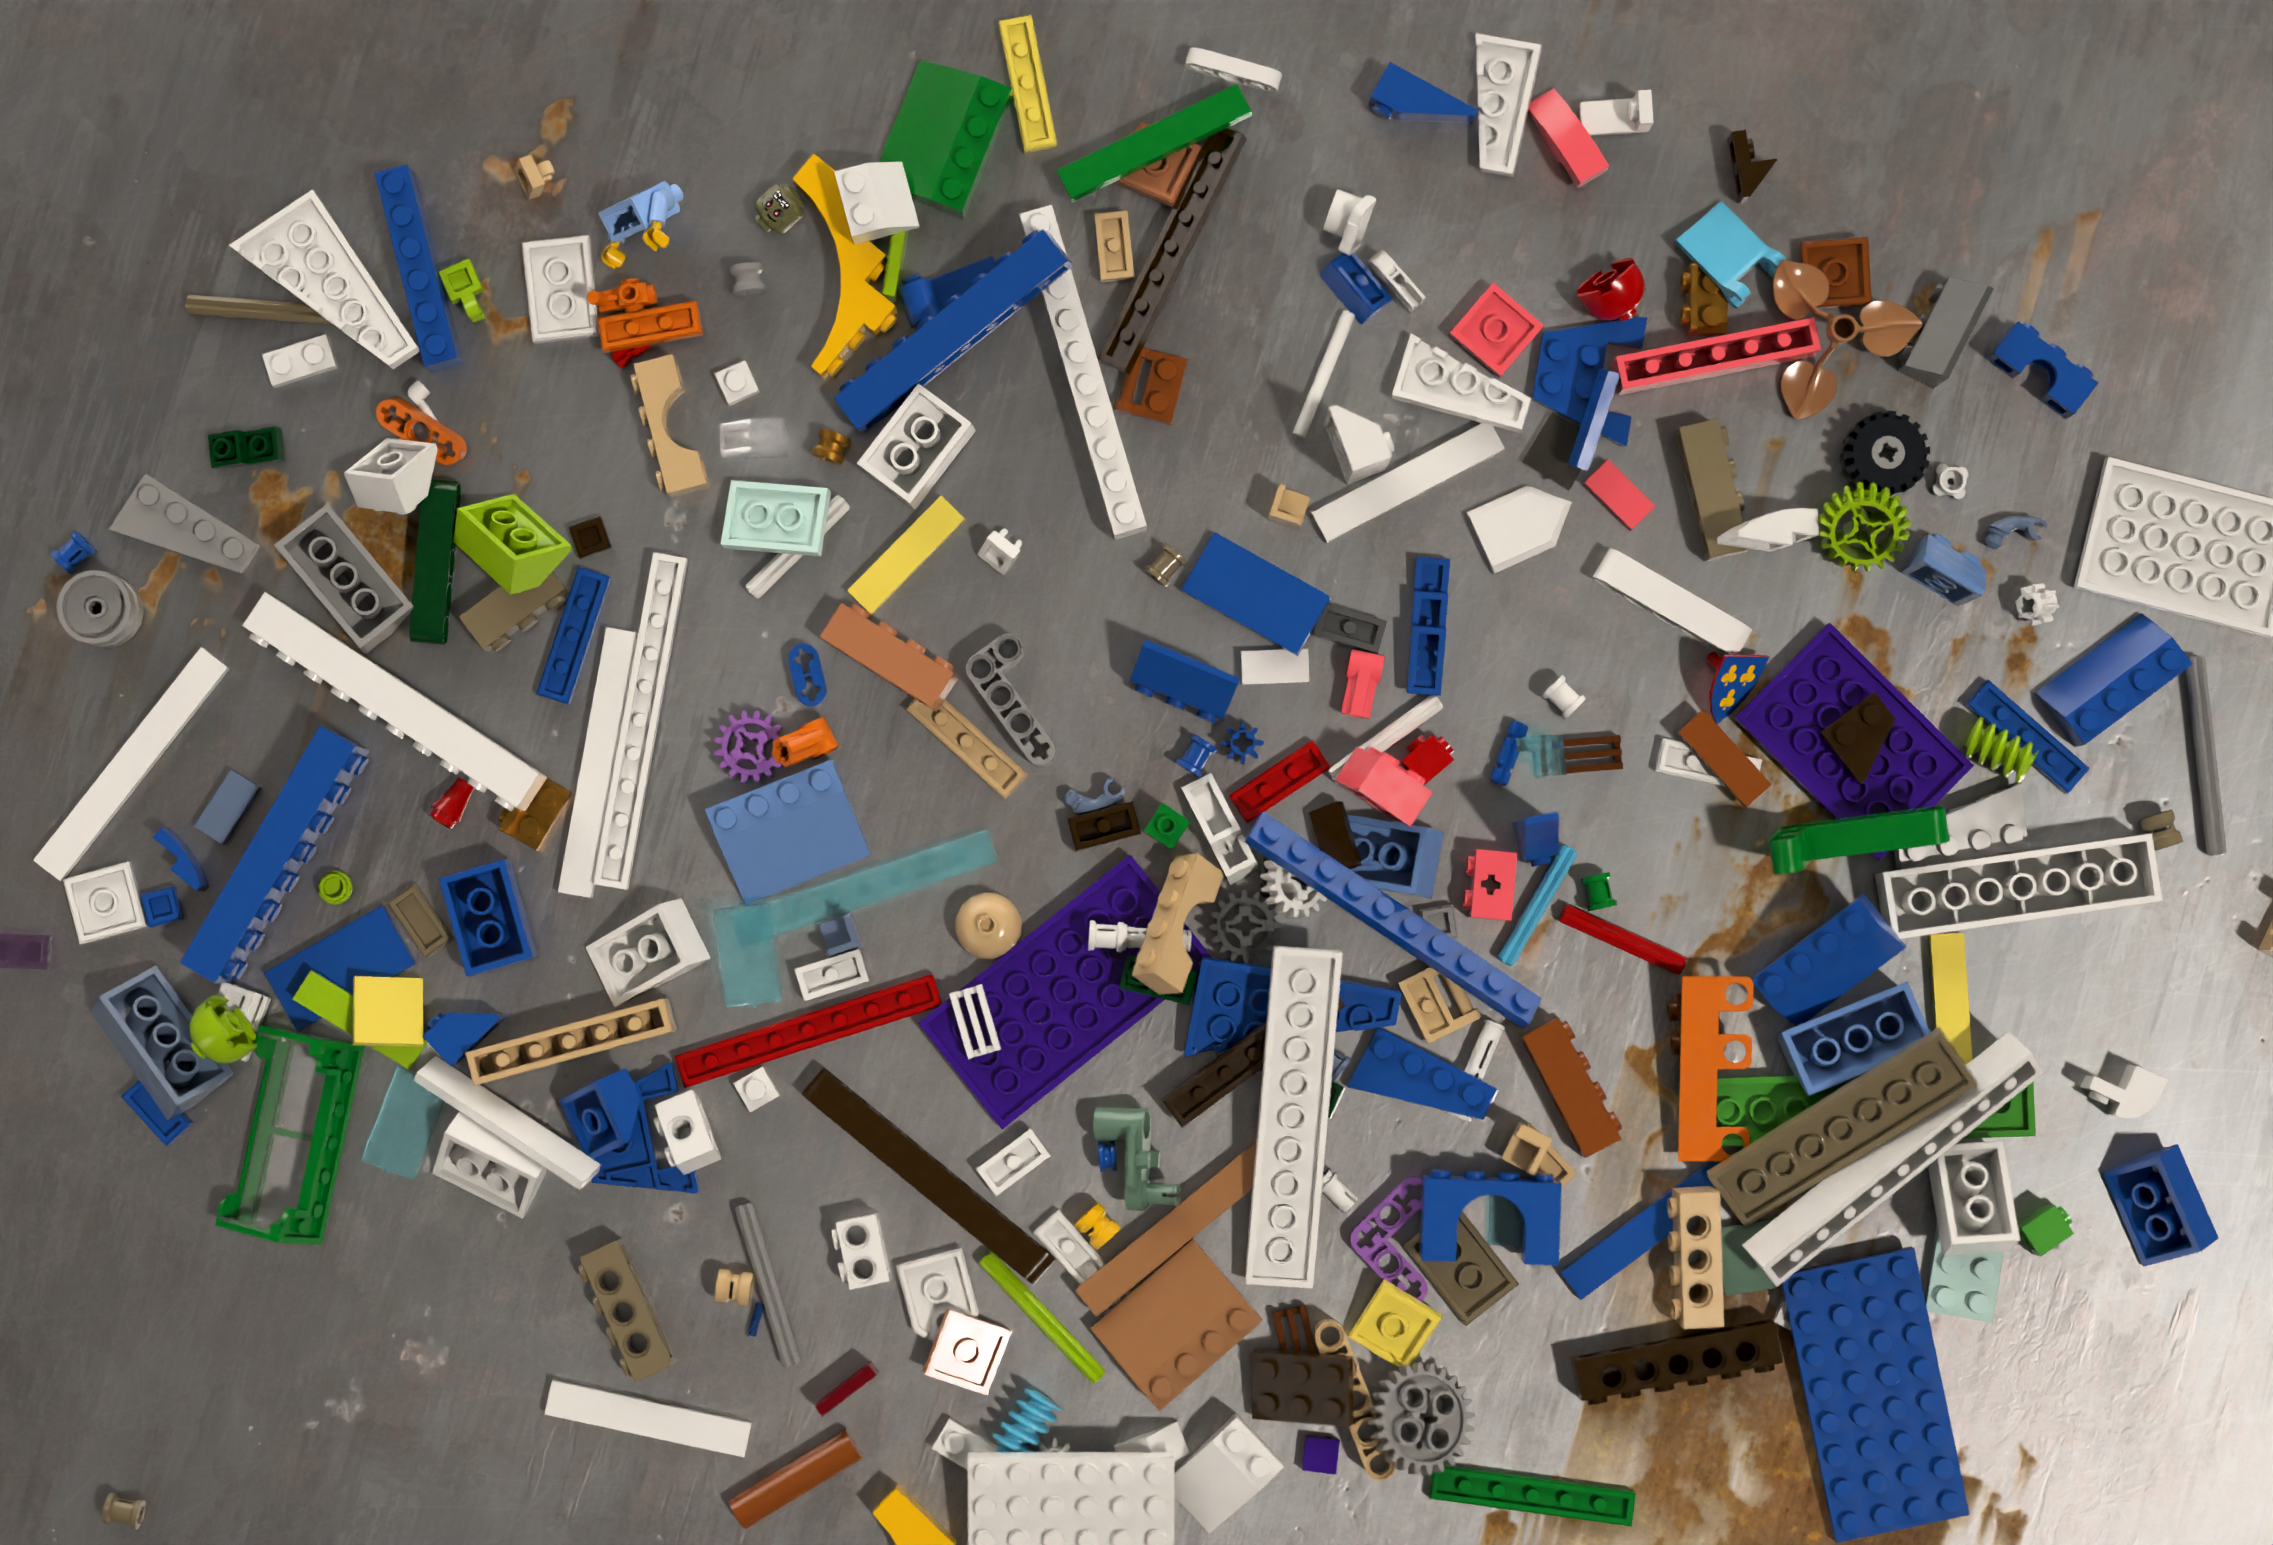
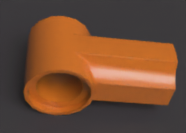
M824 716L805 724L795 732L772 742V755L776 763L788 767L808 758L815 760L838 749L839 744Z

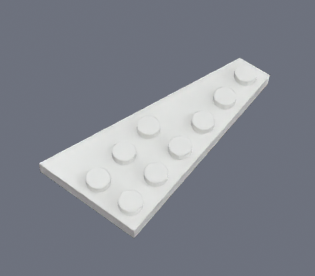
M313 189L229 245L234 251L391 369H395L420 352L419 347Z

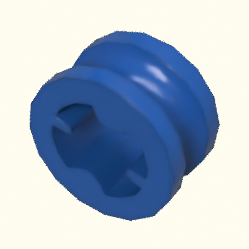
M1110 1141L1108 1145L1098 1142L1100 1172H1105L1106 1168L1117 1171L1115 1141Z

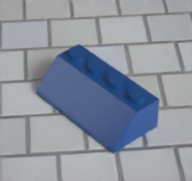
M2141 613L2034 694L2073 746L2078 747L2087 744L2190 667L2192 662L2172 636Z
M1863 893L1759 971L1752 981L1776 1011L1795 1026H1798L1821 1012L1907 946Z

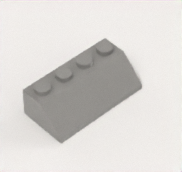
M328 503L274 545L365 655L390 636L414 608Z

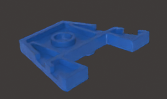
M1638 317L1622 322L1613 321L1544 332L1541 336L1531 400L1568 420L1571 419L1581 424L1599 369H1604L1607 344L1642 349L1647 318ZM1608 412L1601 435L1620 447H1626L1632 416Z
M673 1062L635 1082L640 1103L630 1141L594 1159L601 1164L599 1172L592 1178V1183L686 1193L700 1192L696 1170L684 1175L677 1166L659 1169L645 1100L679 1092Z

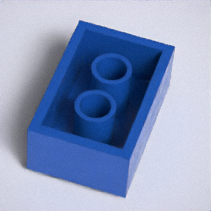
M503 859L439 878L466 977L478 976L539 958L511 860Z

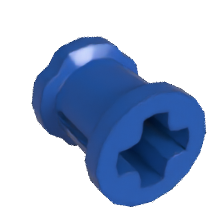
M76 530L71 533L72 538L58 551L53 550L50 553L54 560L71 575L76 572L75 568L89 554L94 555L97 552L95 547Z
M1192 734L1189 747L1182 758H1177L1175 763L1191 774L1201 778L1203 766L1210 755L1216 754L1218 749L1199 736Z

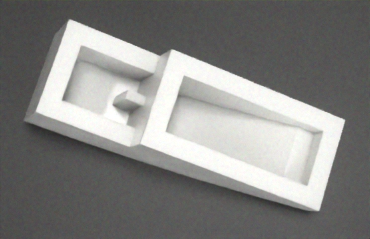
M1784 509L1748 520L1717 537V544L1772 552L1793 545V542L1798 543L1819 536L1818 509Z
M1212 773L1182 787L1181 789L1229 885L1259 871L1257 861L1248 844L1244 842L1245 838Z

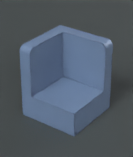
M849 913L843 915V917L819 924L827 947L826 953L828 957L863 946L852 914Z

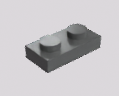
M1328 604L1315 626L1313 636L1378 654L1387 621Z

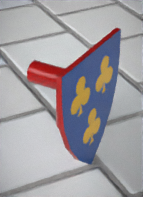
M1711 652L1707 656L1706 662L1716 669L1709 692L1710 712L1716 724H1719L1733 713L1746 699L1759 680L1769 659L1768 655L1720 656L1716 652Z

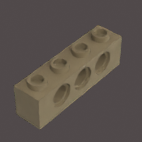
M622 1238L579 1257L582 1263L578 1265L580 1275L586 1284L590 1282L596 1294L592 1296L593 1304L598 1314H604L609 1326L606 1327V1332L612 1345H618L623 1357L620 1358V1364L627 1377L632 1376L634 1382H637L674 1365L676 1359ZM606 1271H612L618 1275L619 1285L616 1289H609L604 1285L603 1275ZM625 1302L631 1305L633 1309L631 1320H623L618 1316L617 1306L619 1303ZM633 1334H641L646 1338L647 1348L645 1351H637L631 1346L630 1340Z

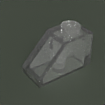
M784 418L746 419L720 424L721 459L788 458V424Z

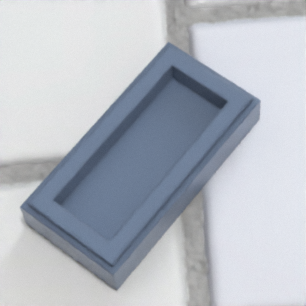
M230 769L194 827L225 845L261 790V787Z

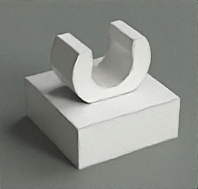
M1002 529L999 533L994 530L987 537L977 554L1003 576L1013 565L1021 551L1019 549L1022 545L1021 540L1016 541L1013 545L1005 539L1008 533L1007 529Z

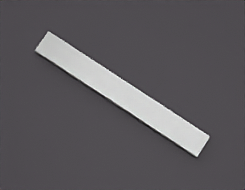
M606 627L559 882V893L593 898L595 888L593 882L638 639L637 632Z
M201 647L33 861L56 879L63 881L230 668L205 648Z

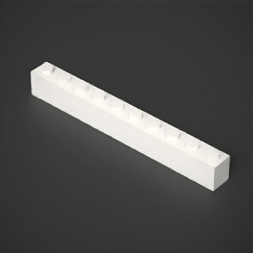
M1052 205L1020 214L1025 237L1035 230L1040 232L1044 229L1053 236L1066 254ZM1069 269L1041 293L1113 537L1116 540L1147 531V525L1071 269Z
M264 592L242 625L252 632L249 636L250 639L264 648L271 644L279 650L276 654L277 657L291 666L298 662L306 668L303 672L304 675L319 684L325 680L333 686L330 692L342 700L348 702L352 698L360 703L357 710L373 720L377 716L388 722L385 726L387 730L400 738H403L405 734L415 740L412 745L414 748L429 757L432 752L442 758L441 766L455 775L462 771L470 777L467 781L468 784L482 793L489 789L498 795L494 801L512 812L515 807L526 811L547 779V776L278 598Z
M2008 1031L1966 1065L1976 1078L1977 1086L1822 1180L1742 1246L1758 1267L1778 1287L2041 1076L2044 1072L2032 1052Z

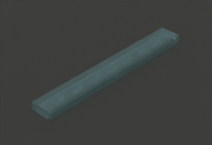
M988 830L731 915L741 948L974 871L997 863L998 860Z

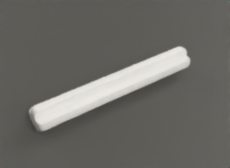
M839 495L829 502L825 533L850 509L849 504ZM777 553L746 584V589L754 598H760L803 555Z
M1430 695L1359 748L1368 751L1370 747H1373L1381 753L1386 751L1441 711L1443 708L1441 701L1437 696ZM1352 753L1328 770L1329 776L1336 784H1339L1335 781L1336 777Z

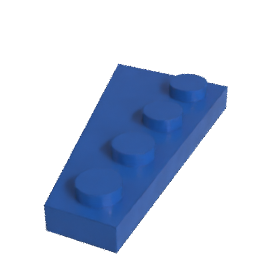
M1380 1027L1375 1031L1347 1085L1351 1089L1484 1120L1499 1091L1497 1088Z

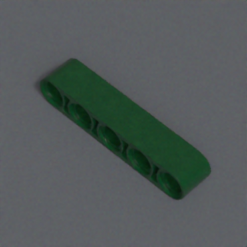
M431 479L428 496L421 501L412 605L414 608L411 611L409 628L410 641L414 643L445 645L448 639L456 544L453 541L457 508H460L461 484L459 481Z

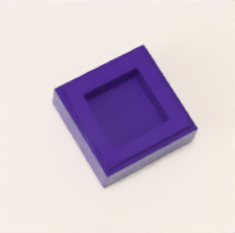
M1305 1435L1302 1471L1336 1475L1340 1440Z

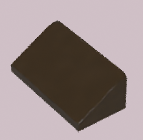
M1133 801L1067 818L1076 853L1141 836Z

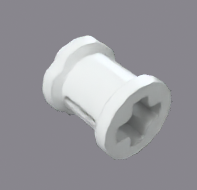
M1562 674L1541 696L1544 699L1548 698L1562 712L1561 716L1566 719L1585 701L1586 697L1584 695L1579 696L1565 682L1566 677Z

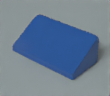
M1354 252L1350 256L1342 253L1329 262L1320 272V277L1349 312L1355 314L1354 318L1360 324L1369 320L1393 299Z

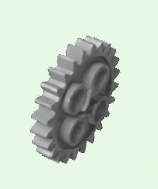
M1422 1362L1412 1363L1411 1367L1409 1365L1399 1366V1372H1389L1390 1381L1379 1382L1384 1392L1372 1394L1379 1402L1378 1406H1370L1368 1408L1371 1412L1376 1413V1418L1368 1421V1424L1377 1426L1378 1431L1371 1435V1438H1381L1382 1441L1377 1447V1451L1388 1450L1385 1461L1395 1462L1397 1460L1396 1469L1406 1470L1408 1468L1409 1474L1421 1472L1422 1475H1431L1432 1470L1435 1473L1444 1472V1465L1454 1466L1453 1456L1462 1457L1465 1455L1460 1445L1471 1444V1441L1465 1436V1432L1474 1431L1475 1429L1467 1424V1419L1474 1417L1475 1413L1467 1412L1465 1408L1472 1402V1399H1462L1461 1397L1466 1387H1455L1454 1385L1458 1377L1455 1375L1446 1378L1447 1369L1437 1368L1435 1371L1434 1363L1425 1364L1424 1367ZM1407 1391H1409L1412 1395V1403L1410 1406L1407 1404L1405 1400V1395ZM1438 1397L1443 1403L1441 1413L1436 1408ZM1402 1425H1404L1407 1429V1437L1405 1440H1403L1400 1435V1429ZM1433 1431L1437 1434L1438 1442L1435 1447L1431 1442V1435Z

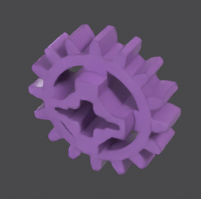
M744 710L741 712L740 720H737L732 715L729 716L730 723L732 724L729 728L720 725V730L725 734L723 738L716 737L714 741L721 744L722 749L715 751L714 754L715 756L724 757L725 760L719 766L722 769L730 766L729 776L731 778L736 777L740 773L741 782L747 783L750 776H753L756 783H761V774L765 773L769 778L774 777L771 771L773 766L782 769L783 765L776 763L773 755H771L769 760L765 756L767 745L779 738L778 734L783 729L781 725L771 726L774 719L772 716H767L763 721L761 720L760 711L756 710L753 718H749L747 711ZM745 725H759L765 728V730L759 733H752L748 731ZM735 734L737 737L735 749L729 752V743L732 735ZM743 734L753 742H759L755 748L760 759L750 752L744 753L743 750L746 749L747 745ZM745 760L753 761L757 768L744 769L737 764Z

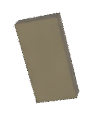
M414 883L387 902L424 958L430 957L455 939L417 884Z

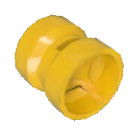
M1099 1202L1074 1224L1080 1233H1086L1089 1236L1090 1244L1096 1250L1102 1247L1121 1229L1115 1220H1110L1105 1215V1209Z

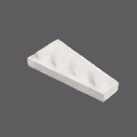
M1476 33L1480 170L1514 177L1542 46L1540 44Z

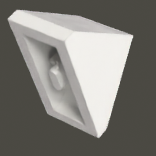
M1178 1421L1114 1445L1116 1452H1174L1175 1461L1190 1453Z

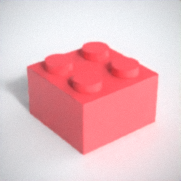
M1356 747L1335 779L1337 783L1386 817L1408 826L1412 825L1433 793L1423 786L1426 781L1424 778L1411 770L1407 771L1398 766L1400 762L1384 751L1381 753L1373 747H1370L1368 751Z

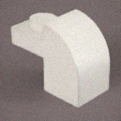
M2127 1065L2118 1087L2096 1076L2085 1075L2080 1088L2089 1091L2088 1098L2098 1103L2107 1105L2111 1101L2106 1111L2107 1115L2121 1118H2136L2148 1113L2157 1104L2167 1079L2137 1065Z

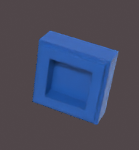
M176 886L141 895L149 928L185 919Z

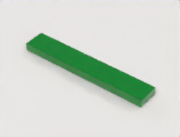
M1235 84L1056 170L1057 175L1071 202H1074L1251 117L1252 111L1239 86Z
M1445 1465L1444 1472L1435 1473L1432 1470L1428 1494L1429 1499L1630 1527H1632L1636 1492L1631 1490Z

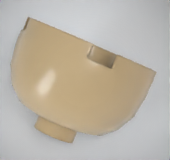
M984 892L972 896L961 906L956 916L955 932L959 943L968 953L980 959H996L1002 957L1016 946L1022 935V919L1018 908L1010 899L998 893Z

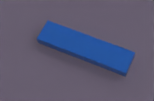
M581 567L577 568L536 692L537 695L570 705L611 582V577Z
M1989 679L1985 680L1964 704L1976 717H1983V723L1987 726L1992 722L1995 723V733L1997 735L2004 729H2007V741H2011L2018 735L2021 737L2019 747L2022 748L2029 741L2032 742V754L2039 750L2032 766L2064 794H2068L2090 769Z

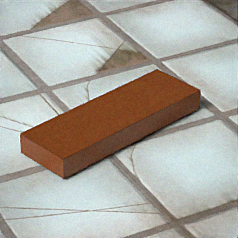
M1704 709L1677 732L1745 808L1772 785Z

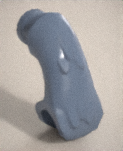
M2008 516L1988 526L1990 528L1988 531L1989 535L1986 537L1985 542L1988 547L1998 549L2002 546L2003 540L2010 536L2013 530H2022L2026 539L2030 541L2041 540L2040 536L2034 534L2033 525L2036 524L2039 527L2047 528V523L2041 518Z
M1112 778L1104 783L1103 794L1098 798L1085 797L1076 790L1070 789L1063 797V800L1074 811L1073 814L1082 815L1108 808L1120 801L1125 794V787L1116 795L1109 793V786L1115 781Z

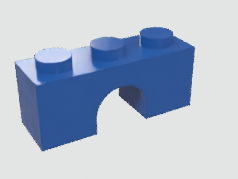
M2018 321L2008 329L1986 359L2012 379L2018 376L2027 365H2037L2044 369L2049 383L2040 400L2064 419H2068L2077 412L2098 385V382L2092 378L2093 373L2081 364L2075 365L2066 358L2067 354L2062 348L2053 343L2049 345L2042 340L2036 328L2028 323L2021 324Z

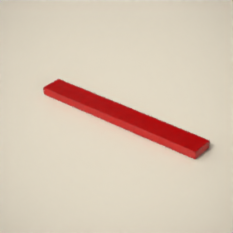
M930 974L678 1054L674 1057L683 1086L687 1088L938 1008L943 1003L934 975Z

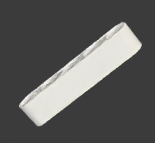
M1609 548L1592 577L1603 587L1721 655H1739L1752 632V629L1746 624L1615 549Z

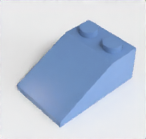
M1938 534L1923 536L1905 563L1901 573L1956 606H1961L1981 597L1985 591L1986 568L1979 565L1980 560L1969 552L1962 551L1959 553L1950 547L1951 542Z
M1347 814L1362 863L1361 866L1353 868L1351 871L1380 890L1432 899L1444 832L1428 827L1408 826L1403 823Z

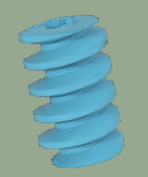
M1026 1388L1024 1392L1030 1400L1028 1402L1017 1400L1016 1402L1022 1410L1021 1413L1013 1411L1008 1413L1014 1423L1012 1425L1004 1422L1001 1423V1427L1006 1432L1005 1436L995 1433L993 1435V1438L998 1443L997 1449L1000 1452H1034L1029 1443L1039 1445L1041 1438L1037 1432L1046 1434L1049 1431V1427L1044 1420L1055 1422L1057 1416L1052 1409L1063 1411V1408L1041 1392Z

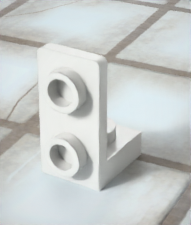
M1638 90L1632 99L1581 102L1579 106L1580 122L1590 136L1648 132L1654 123L1651 90Z

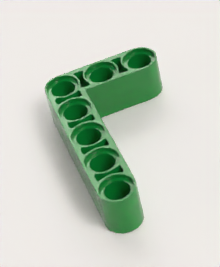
M1944 806L1788 825L1778 828L1768 839L1773 874L1776 875L1802 871L1811 860L1931 846L1950 841Z

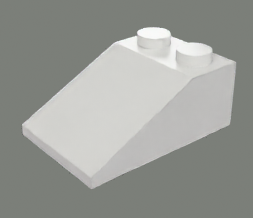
M682 898L658 904L586 947L614 1008L711 959Z
M1235 1412L1175 1470L1174 1497L1210 1534L1284 1468V1464Z

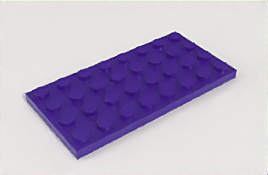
M1131 855L1117 864L960 989L983 985L1001 1050L968 1059L950 998L918 1023L1002 1130L1165 1000L1119 988L1127 955L1137 957L1141 948H1126V951L1122 950V952H1117L1115 948L1095 947L1093 951L1088 950L1090 920H1094L1096 924L1117 925L1118 922H1124V924H1127V927L1147 928L1152 920L1161 892ZM1184 923L1183 930H1190ZM1192 933L1191 949L1187 953L1193 962L1190 971L1197 972L1198 974L1201 956H1212ZM977 993L971 994L983 1038L986 1046H990L992 1042ZM958 998L973 1050L979 1049L965 998Z

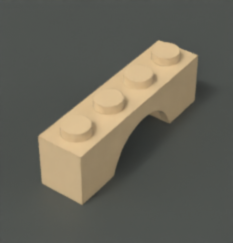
M673 354L633 364L636 373L630 375L635 394L641 393L644 406L639 407V412L643 425L650 426L652 438L647 439L652 459L658 457L661 470L656 471V477L660 490H666L667 494L673 498L710 488L702 455L696 450L686 449L674 443L667 430L666 421L669 408L674 400L685 392L677 359Z
M1198 853L1174 856L1132 972V976L1158 994L1183 992L1193 964L1185 949L1183 940L1185 919L1195 905L1214 903L1224 876V872Z

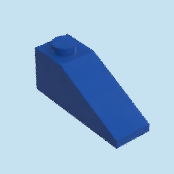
M1389 62L1370 96L1368 104L1373 107L1372 111L1378 116L1387 120L1392 117L1400 121L1472 124L1478 111L1474 107Z
M1558 811L1524 818L1513 823L1522 862L1530 861L1531 866L1534 867L1551 863L1550 856L1559 854Z

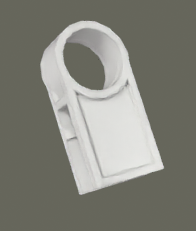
M1379 250L1368 260L1374 273L1409 313L1413 312L1415 308L1423 303L1426 297L1384 250Z

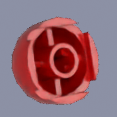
M1625 258L1610 264L1613 270L1604 274L1599 270L1585 280L1577 289V296L1590 315L1599 320L1606 321L1618 318L1622 322L1636 314L1637 310L1635 307L1642 301L1645 293V280L1633 258Z

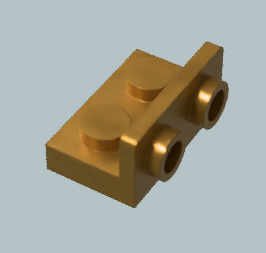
M1691 263L1687 267L1686 272L1681 273L1680 289L1682 293H1686V306H1681L1680 324L1681 326H1686V335H1727L1728 301L1722 290L1698 267V263Z
M546 779L526 811L516 807L512 812L506 808L503 809L498 818V821L501 822L498 830L539 851L572 792Z

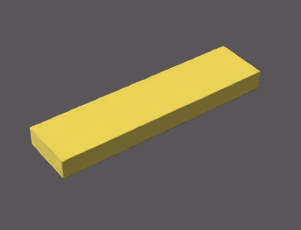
M1028 15L999 21L1024 153L1057 147L1032 16Z
M940 496L847 592L872 615L965 521V518L943 496Z
M1964 933L1928 935L1934 1030L1940 1027L1967 1065L1973 1058Z

